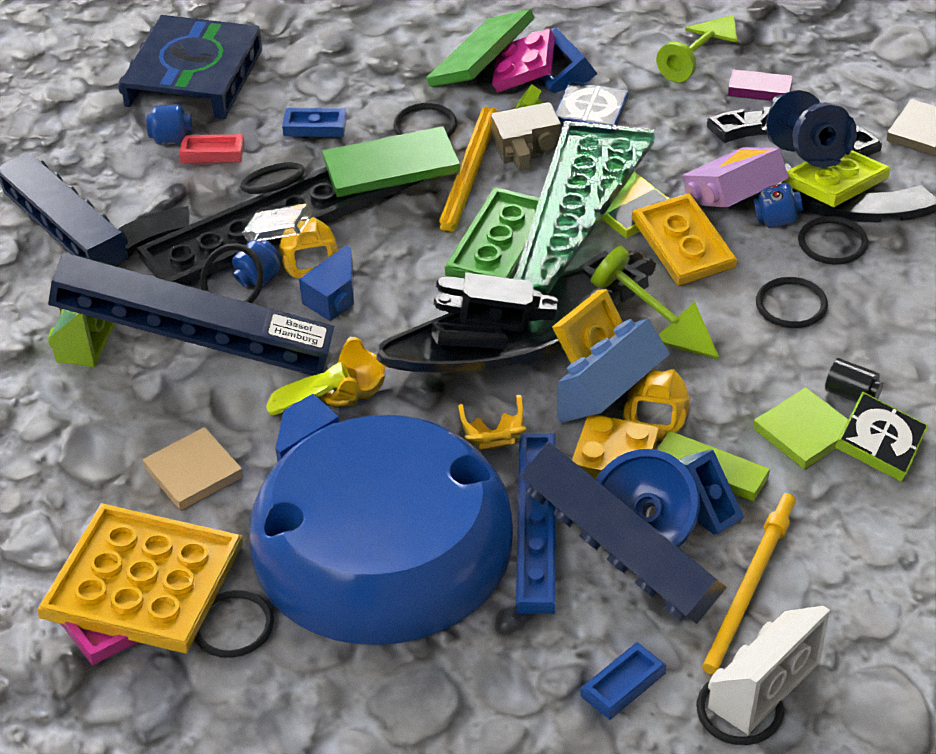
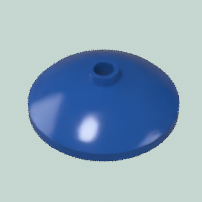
M655 449L633 450L618 456L608 463L595 479L678 548L692 533L700 510L699 490L689 469L673 455ZM651 506H656L655 514L651 517H646L647 509Z

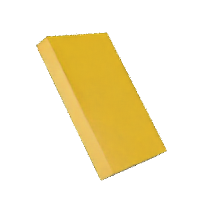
M690 193L633 210L632 220L677 286L736 267L737 258Z

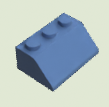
M648 318L637 322L629 319L614 328L615 335L611 339L605 338L590 348L592 354L589 357H582L567 367L569 373L558 381L557 418L561 423L602 413L670 355Z

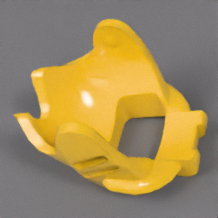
M312 217L307 221L293 220L286 228L281 238L279 251L282 257L281 262L288 274L299 279L313 269H298L296 267L294 254L296 250L325 246L328 258L339 251L336 238L325 223Z
M350 337L346 340L337 363H344L350 377L344 378L335 392L334 390L319 396L318 399L334 407L355 406L358 404L359 399H369L382 387L386 366L378 362L376 354L365 349L361 339Z
M653 368L628 390L627 400L624 404L623 416L625 421L659 427L657 442H662L669 431L675 433L679 431L689 413L691 397L684 381L675 369L658 371ZM638 401L672 405L671 422L666 425L639 421L637 418Z
M516 395L517 414L512 416L503 413L497 428L494 430H490L481 418H475L473 422L468 423L463 404L458 405L461 424L466 434L464 439L470 442L477 450L497 449L519 443L521 434L527 430L526 426L523 425L524 413L521 395Z

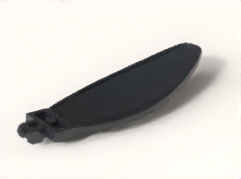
M636 249L629 250L630 258L622 272L641 288L646 289L649 287L648 276H651L656 271L657 263L650 257L645 256L643 258L640 251ZM604 251L577 269L533 282V290L539 291L543 295L557 297L555 320L529 321L528 329L523 332L503 330L508 337L506 349L437 345L432 337L433 323L464 324L459 320L460 314L448 313L384 340L379 345L376 359L382 365L389 368L427 373L471 372L515 365L539 358L562 348L552 326L597 290L607 289L615 307L620 301L625 302L636 294L617 278L608 287L602 289L596 287L591 282L595 270L609 254Z

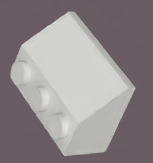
M825 606L785 611L773 623L771 621L767 622L760 630L757 639L749 646L743 645L736 653L733 662L725 670L720 668L713 674L708 684V689L710 690L708 709L749 735L777 706L779 701L783 700L820 663L830 609Z

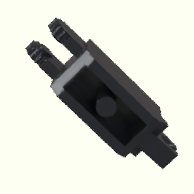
M465 272V278L443 276L436 283V287L441 294H437L436 298H434L433 305L439 311L460 314L459 320L464 324L498 326L506 331L523 332L528 329L529 321L555 320L557 297L543 295L541 292L533 290V282Z

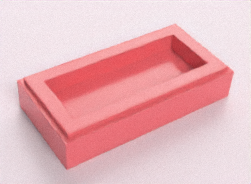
M185 135L179 152L180 163L242 162L245 144L244 135Z

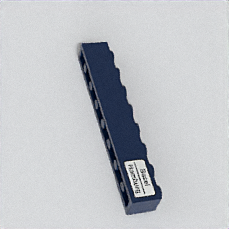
M64 252L61 255L51 281L48 305L312 376L323 372L335 327L330 324Z

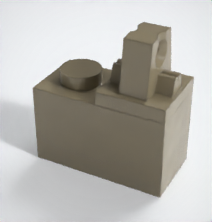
M550 102L491 114L492 140L503 164L514 162L518 171L531 169L529 161L533 158V154L561 148V123Z

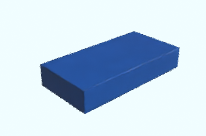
M636 642L581 687V697L607 719L611 720L664 676L667 665Z

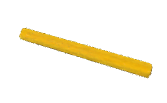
M485 106L480 112L462 159L460 172L456 175L439 220L442 231L452 233L457 229L491 137V114L497 113L494 107L489 108Z

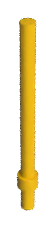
M785 493L782 495L775 512L769 514L763 526L765 533L702 665V669L708 674L713 675L719 669L778 540L785 536L789 528V516L796 503V498L791 494Z

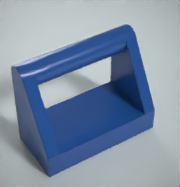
M555 27L552 30L555 36L553 57L563 54L571 64L555 78L551 74L539 78L552 93L567 89L570 81L586 83L597 75V72L585 56Z

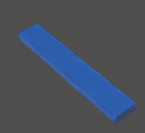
M523 433L519 441L516 614H555L556 516L552 512L556 507L548 500L542 505L527 493L526 490L530 485L520 475L548 441L556 447V433Z

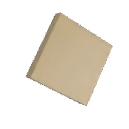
M205 427L142 459L145 470L180 511L243 478L242 468Z

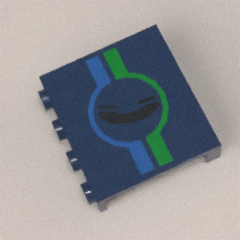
M160 15L156 24L151 27L150 34L145 42L141 43L136 57L131 60L125 75L119 80L118 89L119 93L123 96L124 106L131 107L140 90L211 98L214 118L226 119L263 50L260 27L257 25Z

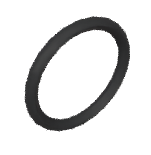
M419 103L401 110L396 115L393 124L395 133L400 135L403 134L400 129V121L406 114L421 109L439 110L447 114L451 120V126L446 132L449 138L457 128V119L455 114L443 105Z
M295 162L270 165L246 176L241 181L240 188L248 194L273 192L298 181L304 175L305 169L303 165ZM286 169L298 170L294 175L277 183L259 187L247 186L258 177Z
M823 216L815 218L801 228L798 236L799 246L802 251L810 258L826 264L850 263L860 258L868 248V237L864 229L857 223L843 217ZM839 223L853 228L859 234L861 246L858 251L847 257H825L813 252L807 246L805 235L815 225Z
M238 243L226 244L213 251L202 268L200 278L201 290L209 292L207 276L213 261L224 252L238 250L247 254L253 260L256 267V285L252 294L245 300V302L253 303L257 299L264 281V271L258 255L251 248Z
M780 277L768 281L759 289L756 296V306L760 314L773 324L787 328H802L810 326L823 318L827 312L828 300L824 291L809 280L799 277ZM779 284H800L812 289L819 296L821 307L817 314L807 320H782L774 317L765 309L763 305L764 294L770 288Z
M231 590L217 594L212 604L214 605L219 601L230 598H244L258 604L265 614L266 624L262 634L256 641L240 649L222 650L209 645L202 638L199 629L194 639L196 644L208 654L221 658L241 657L261 647L269 638L274 625L273 612L269 604L262 597L248 591Z
M709 681L699 692L696 701L699 720L711 735L723 742L734 745L760 743L771 737L782 723L784 705L781 700L775 707L774 720L763 732L747 737L726 734L710 722L705 711V701L710 693L708 689Z

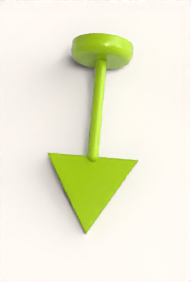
M734 14L685 27V31L702 34V36L689 47L679 41H671L664 44L657 52V67L661 74L672 82L681 83L688 80L695 72L697 65L693 52L711 37L737 43Z
M623 246L616 247L605 257L591 278V282L600 289L608 287L617 278L671 323L659 334L664 345L719 359V355L695 301L677 317L622 272L630 258L629 252Z

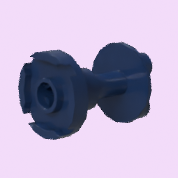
M794 90L783 95H777L771 102L766 119L768 139L780 149L791 152L796 151L798 156L808 164L815 167L828 168L842 162L840 159L845 154L849 155L854 148L857 138L856 123L843 107L827 102L820 103L819 99L813 94L802 90Z

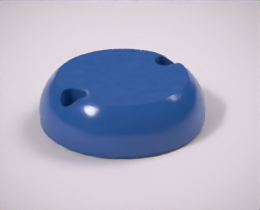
M371 415L347 419L322 428L301 440L279 460L265 479L254 501L250 517V551L261 588L271 603L297 625L317 635L353 644L384 645L403 643L436 634L457 624L479 608L497 588L507 570L512 553V511L505 486L497 471L479 450L449 429L430 421L402 415Z

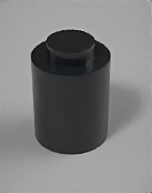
M837 358L828 373L825 391L857 403L862 392L878 399L882 392L883 382L879 381L880 374L878 372Z

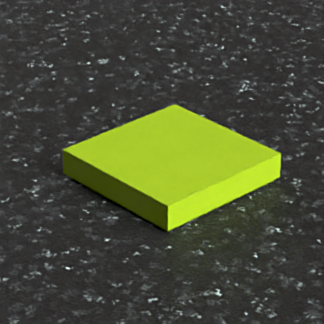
M805 387L756 418L753 423V429L805 470L837 449L835 445L848 419Z

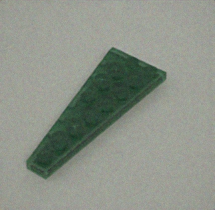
M564 121L514 279L533 282V290L539 291L543 295L549 294L654 144L655 129Z

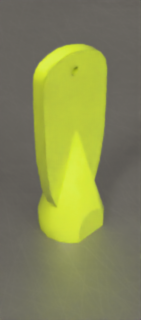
M340 362L324 373L298 380L277 389L271 394L266 405L269 414L272 416L280 414L294 403L301 401L312 393L318 398L329 391L337 390L341 381L346 377H350L344 363Z

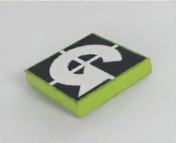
M862 392L835 448L902 482L928 425Z

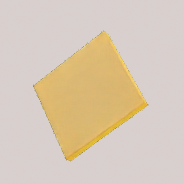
M101 503L37 609L40 619L65 624V622L77 624L81 629L110 636L118 634L128 636V640L187 654L243 545L242 535Z

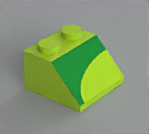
M61 309L60 318L56 326L51 328L48 336V343L53 349L56 362L95 367L116 323Z

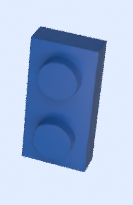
M286 108L282 124L283 136L344 137L347 121L346 108Z

